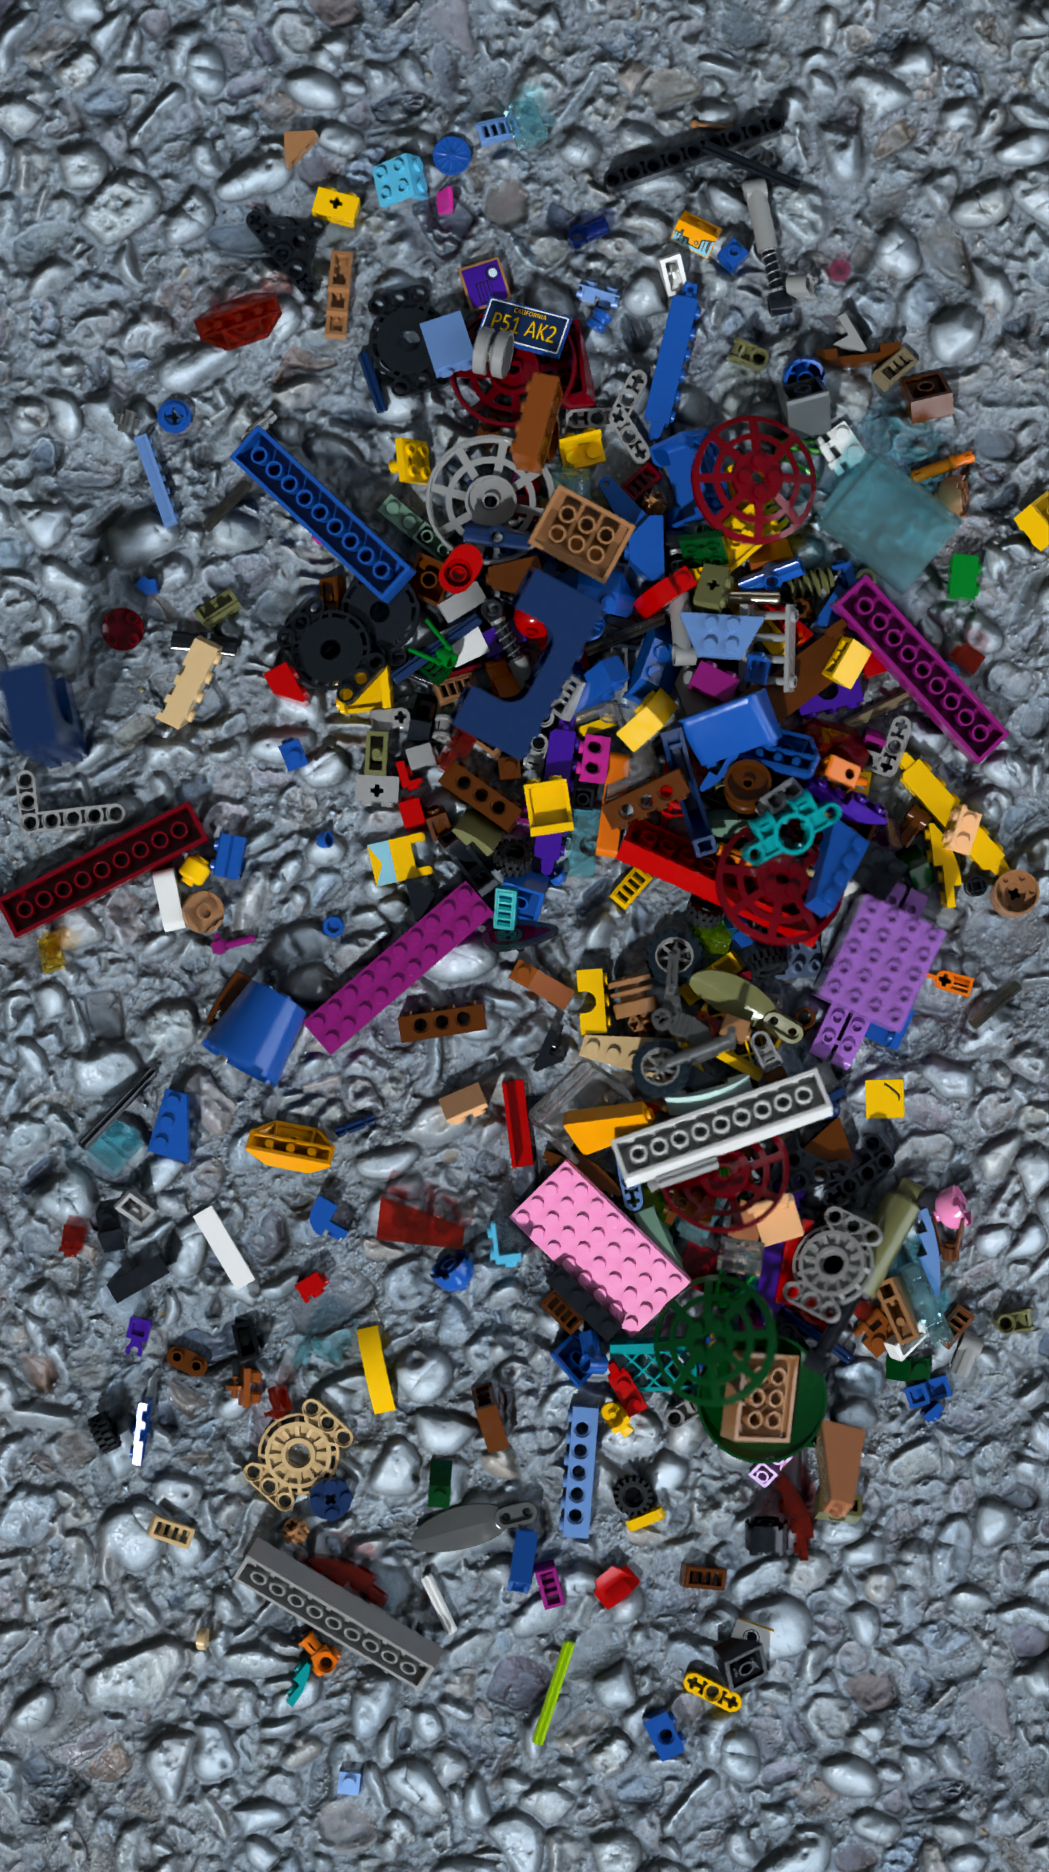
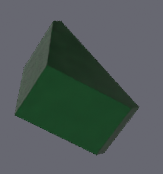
M916 844L896 853L898 858L908 865L905 872L915 890L918 891L935 882L929 862Z

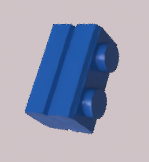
M220 833V837H216L214 850H217L216 859L212 858L210 865L213 876L240 881L247 838Z

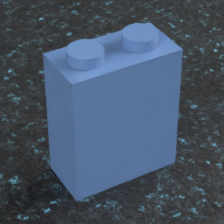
M460 310L420 323L437 378H446L454 372L472 369L473 347Z

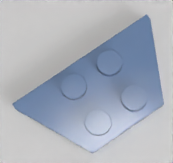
M680 612V619L683 621L697 658L741 660L764 622V617Z

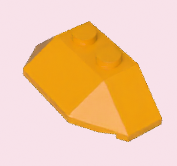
M275 1120L258 1128L251 1129L245 1150L265 1165L303 1173H312L331 1167L335 1146L330 1143L318 1128Z

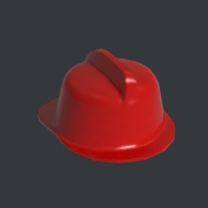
M462 544L450 553L439 571V582L445 591L459 594L471 586L483 566L481 552L475 546Z

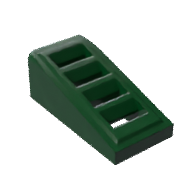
M423 646L419 651L424 650L426 646ZM432 661L418 669L437 687L453 672L451 669H447L443 665L438 666Z

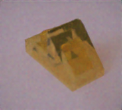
M58 933L37 940L44 975L68 966Z

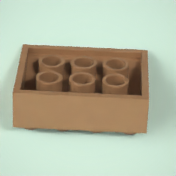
M559 484L528 543L605 584L636 526Z
M735 1349L734 1355L741 1360L746 1349ZM753 1350L747 1366L758 1373L764 1362L766 1352ZM776 1353L770 1373L762 1385L746 1399L733 1405L724 1406L720 1436L733 1441L790 1443L799 1364L798 1355ZM730 1363L728 1364V1373L735 1369ZM740 1373L739 1376L726 1383L725 1398L740 1392L748 1386L751 1380Z

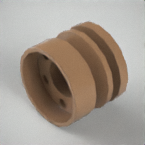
M1016 869L1001 875L991 886L989 896L991 905L997 913L1003 917L1017 918L1034 908L1038 902L1040 891L1037 881L1031 874ZM1014 890L1016 891L1015 895L1018 898L1011 900V895L1008 893H1011Z
M637 973L620 977L608 984L609 989L616 987L619 989L618 993L610 994L611 998H621L622 1001L613 1006L616 1020L659 1009L657 996H646L645 992L652 989L654 984L646 986L643 984V981L652 979L651 973Z

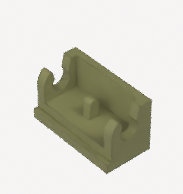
M229 587L226 591L194 610V612L208 631L243 607Z

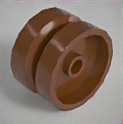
M749 759L737 761L729 767L724 778V795L726 802L733 810L743 814L756 813L755 809L760 798L769 793L772 788V779L768 769L762 763Z

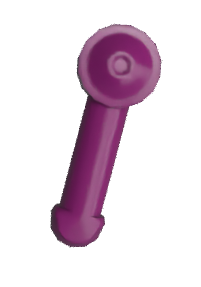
M217 933L213 934V941L210 944L213 954L222 955L230 948L255 942L256 937L254 934L226 941Z

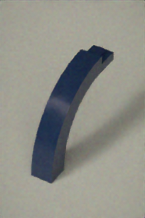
M680 723L661 728L659 732L669 771L680 766L691 787V792L688 793L689 797L680 801L679 806L696 857L718 852L694 777Z

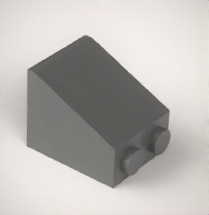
M819 376L777 386L783 425L793 431L801 441L806 437L822 436L826 432L831 431L829 391Z

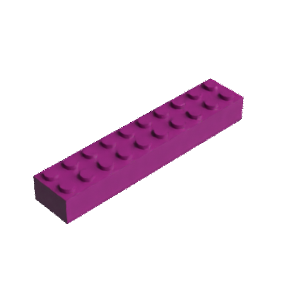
M867 575L856 579L829 605L840 619H844L847 627L866 648L872 651L874 657L971 764L982 762L1009 735V732Z
M465 880L304 1020L303 1024L330 1055L334 1054L494 914L493 911Z

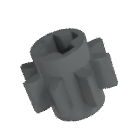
M122 409L120 414H115L113 423L118 425V431L133 434L134 429H140L142 420L137 418V412Z

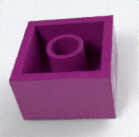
M701 660L687 689L718 705L729 702L740 680L736 679L737 675L729 670L723 672L717 669L718 665L710 660H706V662Z

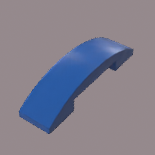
M739 754L726 758L717 775L709 770L698 790L703 792L720 781L725 776L729 767L735 763Z

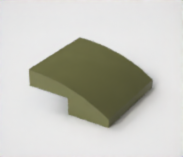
M468 809L462 813L452 829L466 846L473 841L487 857L494 852L505 833L488 818Z

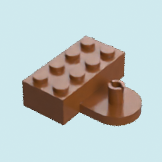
M534 372L532 380L529 379L527 382L526 392H528L527 399L522 401L521 412L523 414L521 420H517L515 428L517 436L516 440L511 442L510 453L513 454L512 461H515L517 470L542 474L545 463L552 464L556 455L560 436L558 412L563 392L559 377Z

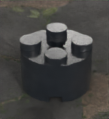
M758 1516L755 1517L753 1522H750V1518L746 1519L745 1548L749 1550V1555L761 1556L762 1553H771L772 1556H783L784 1551L789 1548L788 1520L784 1519V1522H779V1517Z

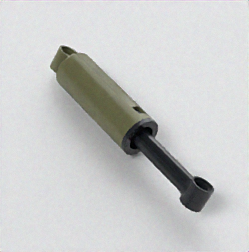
M904 1177L896 1193L887 1192L871 1221L883 1233V1241L880 1245L871 1247L875 1260L872 1280L859 1297L849 1303L839 1305L841 1309L840 1319L834 1323L827 1324L816 1347L812 1346L803 1362L804 1367L821 1376L827 1371L832 1361L831 1354L859 1302L872 1303L920 1213V1208L916 1204L923 1193L924 1186ZM875 1230L867 1234L869 1241H874L878 1238V1232ZM869 1256V1257H866V1258H867V1269H870V1263H871V1261H870V1256ZM867 1274L865 1275L862 1283L859 1285L860 1287H862L868 1277ZM857 1289L854 1290L851 1294H848V1295H846L845 1297L848 1298V1297L852 1296V1295L855 1294L858 1290H857Z

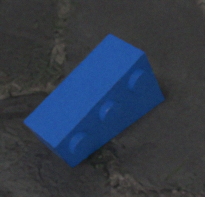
M618 655L601 660L583 675L585 677L583 681L586 685L573 717L591 711L599 712L606 708V703L616 697L615 693L625 687L624 683L630 676ZM574 682L572 686L576 688L577 684Z

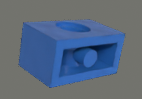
M664 1706L642 1717L643 1725L662 1762L686 1751L684 1743L687 1742L682 1730L677 1731L674 1725L677 1723V1720L672 1710L668 1712ZM663 1729H669L671 1734L668 1737H662L660 1732Z

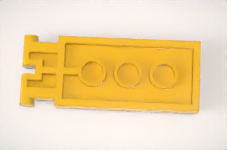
M749 504L742 512L754 516V505ZM730 515L722 523L737 533L746 536H753L754 523L740 520L733 515ZM776 520L763 523L762 537L769 535L773 530L777 533L782 529V526ZM723 536L729 556V564L720 566L729 567L731 574L763 545L742 544ZM703 567L688 569L697 584ZM697 585L692 588L694 592H696Z

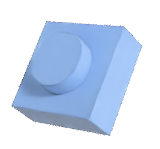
M340 1769L337 1793L359 1796L361 1771Z

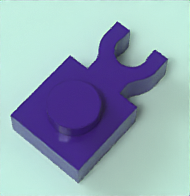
M136 1316L130 1317L126 1338L131 1339V1342L126 1347L125 1353L130 1354L131 1348L135 1346L138 1348L137 1356L141 1357L143 1355L142 1341L148 1342L153 1320Z

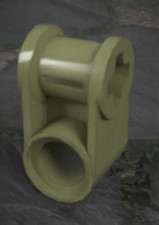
M734 338V346L726 359L733 364L744 366L756 372L765 370L769 360L768 352L764 348L753 345L746 340ZM755 356H762L765 361L757 364L753 361V358Z
M1021 1307L998 1312L992 1318L993 1327L1006 1334L1035 1330L1036 1325L1033 1324L1032 1319L1033 1307ZM1007 1317L1008 1325L1005 1328H1001L999 1325L1000 1320Z

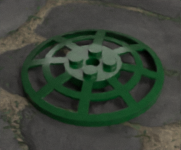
M707 1275L692 1280L680 1293L664 1305L654 1332L655 1359L665 1382L683 1399L706 1407L733 1405L753 1394L770 1373L777 1351L776 1322L766 1300L748 1283L725 1275ZM705 1282L704 1295L691 1299L683 1307L675 1300L686 1289ZM713 1282L731 1283L740 1287L745 1292L735 1301L725 1295L713 1294ZM751 1298L760 1307L767 1329L754 1330L752 1321L743 1308ZM713 1300L722 1301L730 1305V1308L723 1316L713 1313ZM704 1301V1314L694 1319L687 1313L691 1307ZM671 1308L677 1315L670 1328L669 1340L659 1342L663 1320L668 1309ZM737 1312L744 1321L746 1331L736 1332L734 1325L730 1321ZM682 1319L689 1326L685 1338L675 1339L678 1324ZM710 1334H714L716 1338L715 1343L709 1346L707 1337ZM768 1338L764 1362L759 1372L756 1373L747 1366L753 1353L755 1339ZM747 1340L745 1353L740 1360L734 1355L737 1341ZM686 1347L691 1356L685 1366L680 1362L676 1348ZM670 1349L673 1363L680 1372L675 1383L669 1378L664 1369L660 1351ZM728 1361L735 1367L727 1375L718 1378L716 1366ZM697 1363L707 1366L709 1379H702L691 1374ZM740 1373L751 1380L748 1386L740 1392L727 1398H721L719 1385L732 1381ZM687 1379L699 1385L710 1386L713 1400L693 1397L681 1389Z

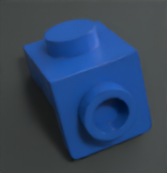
M753 651V655L746 653L745 658L748 659L743 681L766 686L772 661L762 652Z

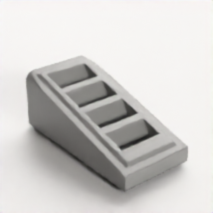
M572 674L568 681L565 680L561 686L563 692L559 699H554L551 705L553 708L552 712L562 720L570 722L586 683ZM572 681L577 684L576 688L571 685ZM569 689L573 691L572 695L568 693Z

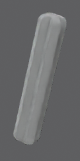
M713 1156L656 1177V1182L659 1188H664L718 1169L719 1163L717 1158Z

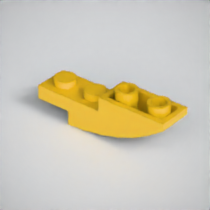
M929 823L926 825V829H923L924 841H928L929 850H926V859L931 867L939 866L940 870H937V881L942 886V892H939L940 904H944V909L955 908L954 886L962 885L958 863L953 851L943 848L942 832L934 823Z

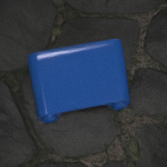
M709 430L681 431L649 447L654 464L658 467H667L676 507L670 509L666 515L669 530H677L705 521L692 493L691 466L700 443L711 432ZM712 441L707 446L702 457L700 474L713 473L719 450L718 446ZM721 466L720 473H724L723 466ZM713 482L700 483L704 500L715 516L724 506L717 497ZM721 482L723 492L730 501L727 483Z
M765 688L716 707L687 715L678 720L683 734L700 765H706L707 769L719 765V760L765 745L766 748L777 745V740L783 737Z

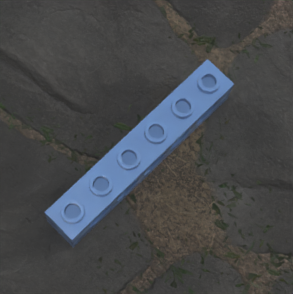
M573 1403L572 1409H568L567 1422H571V1430H566L565 1443L569 1444V1452L564 1454V1465H568L567 1474H563L562 1487H566V1494L561 1495L560 1508L564 1509V1517L559 1518V1530H563V1537L589 1539L599 1414L598 1405ZM584 1422L588 1425V1429L585 1432H578L576 1425ZM577 1444H583L586 1446V1451L578 1454L574 1451V1448ZM575 1466H582L585 1469L584 1473L579 1476L575 1475L572 1470ZM579 1487L583 1490V1493L579 1497H574L571 1495V1490ZM573 1509H578L581 1515L579 1518L573 1519L569 1516V1512Z

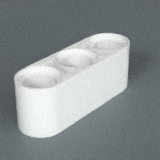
M171 867L153 871V881L165 932L187 928L182 917L183 902L175 868Z

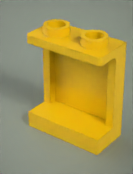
M387 665L384 672L352 705H344L336 697L337 710H340L341 714L349 715L395 708L393 684L390 676L391 666ZM364 673L359 674L356 678L358 684H364L367 681V675ZM344 690L341 695L342 699L349 700L352 697V690Z
M562 775L549 777V781L540 782V778L527 780L528 784L523 786L531 837L574 830L567 779H562Z

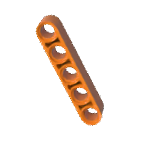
M609 752L602 804L626 792L631 754ZM601 809L595 856L615 858L618 851L620 830L618 828L612 830Z

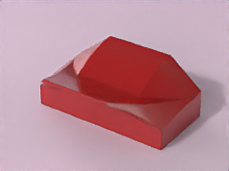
M627 1564L623 1567L612 1565L595 1579L596 1589L593 1592L608 1610L629 1595L641 1581Z

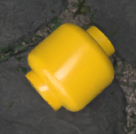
M197 854L195 856H188L179 869V873L183 876L181 880L190 887L193 884L201 886L211 873L210 863Z

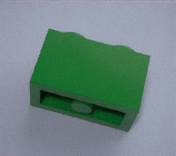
M955 553L950 556L946 599L972 602L975 596L979 595L980 584L976 583L977 575H980L982 563L978 562L979 556Z

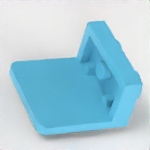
M404 153L373 167L372 172L380 207L387 208L409 198L420 201L429 198L427 192L428 185L423 173L424 166L419 156Z
M495 1218L491 1219V1224H487L488 1239H493V1245L489 1247L491 1260H495L496 1265L505 1264V1267L518 1266V1262H522L521 1250L499 1252Z

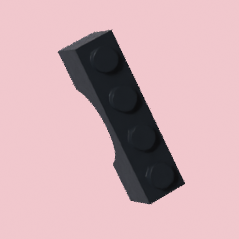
M561 1264L546 1277L545 1282L607 1342L623 1327Z

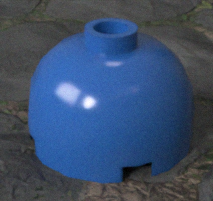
M799 355L788 361L783 368L782 381L783 385L819 376L825 385L826 374L818 360L809 355Z
M463 1249L455 1250L456 1254L452 1257L449 1254L445 1255L432 1268L434 1274H430L431 1278L445 1291H462L470 1285L474 1275V1264L470 1256Z

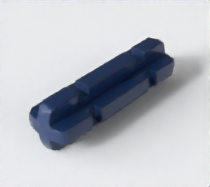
M373 1113L367 1114L364 1118L359 1117L346 1122L345 1125L336 1126L334 1128L337 1137L345 1136L348 1132L350 1134L365 1128L367 1125H374L376 1118Z

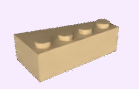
M200 635L194 639L182 663L185 668L184 670L180 669L173 681L176 687L175 689L172 688L169 694L167 693L164 699L167 705L163 711H158L156 719L178 730L189 722H193L197 711L194 709L197 703L200 704L206 694L203 691L205 685L211 683L214 677L212 670L215 665H219L223 654L220 653L223 648L222 646Z

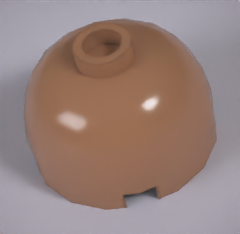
M965 475L946 478L939 485L938 492L934 493L935 505H939L940 511L949 518H967L968 511H964L965 505H969L968 482L963 481L966 477Z

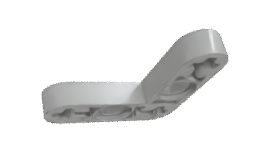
M905 716L896 717L891 724L886 738L887 743L883 747L881 754L845 743L838 748L837 755L839 758L855 764L861 769L885 777H891L898 771L913 729V724ZM904 720L907 729H902L900 735L904 736L902 740L899 737L893 736V734H899L900 728L897 725L898 723H903ZM892 741L900 742L899 751H890L889 745ZM850 748L852 753L858 755L857 763H854L856 761L854 757L848 756L845 759L843 751H847ZM888 753L891 756L897 758L896 760L891 758L890 765L893 766L892 770H887V772H885V769L882 766L883 764H887L889 762L890 758L885 757ZM871 754L873 757L872 764L864 766L862 763L863 756Z

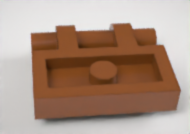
M882 1304L878 1307L875 1306L871 1310L872 1313L863 1321L860 1320L857 1323L858 1326L852 1331L857 1338L863 1332L867 1335L861 1342L876 1358L886 1351L884 1342L894 1334L888 1318L883 1315L885 1311ZM879 1319L881 1324L871 1331L869 1327Z

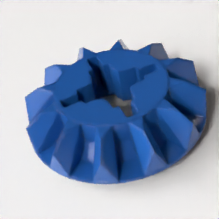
M177 399L164 402L157 413L160 427L167 433L173 434L184 432L190 425L192 417L187 404ZM174 408L177 415H181L177 419L176 425H174L172 419L166 418L173 415Z

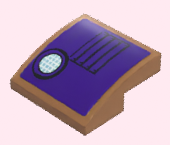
M499 256L458 268L471 312L486 308L490 296L506 301L512 300Z

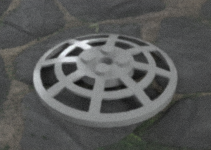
M479 435L468 438L449 449L440 458L431 472L426 491V510L436 536L451 552L456 547L444 535L455 529L464 538L465 530L461 525L471 519L476 524L499 525L503 528L513 529L508 521L514 513L526 514V519L518 529L525 531L529 527L533 516H542L545 509L536 507V494L531 482L541 474L532 472L526 474L525 471L517 470L515 463L505 459L507 448L511 446L512 440L515 439L500 435ZM478 444H499L497 457L487 456L470 461L464 449ZM457 455L463 466L454 474L448 487L436 484L437 477L442 468L453 456ZM482 464H495L493 475L480 477L474 468ZM544 465L542 475L546 481L550 500L555 487L552 476L547 466ZM503 466L510 468L521 478L510 484L501 477ZM467 472L473 481L467 492L455 489L459 479ZM525 485L529 494V506L517 504L515 492ZM433 492L446 496V511L450 522L441 527L438 526L433 512ZM488 496H493L497 499V504L494 507L485 505L484 501ZM452 498L465 501L467 512L457 518L453 512ZM476 544V548L481 552L482 556L485 546H491ZM529 544L528 551L517 550V553L503 558H483V564L498 565L515 561L528 554L535 546Z

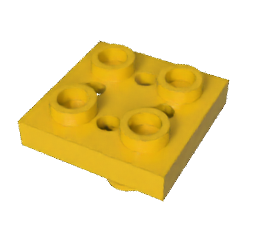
M403 437L395 439L397 459L389 461V470L394 474L399 473V482L426 486L431 475L427 442Z

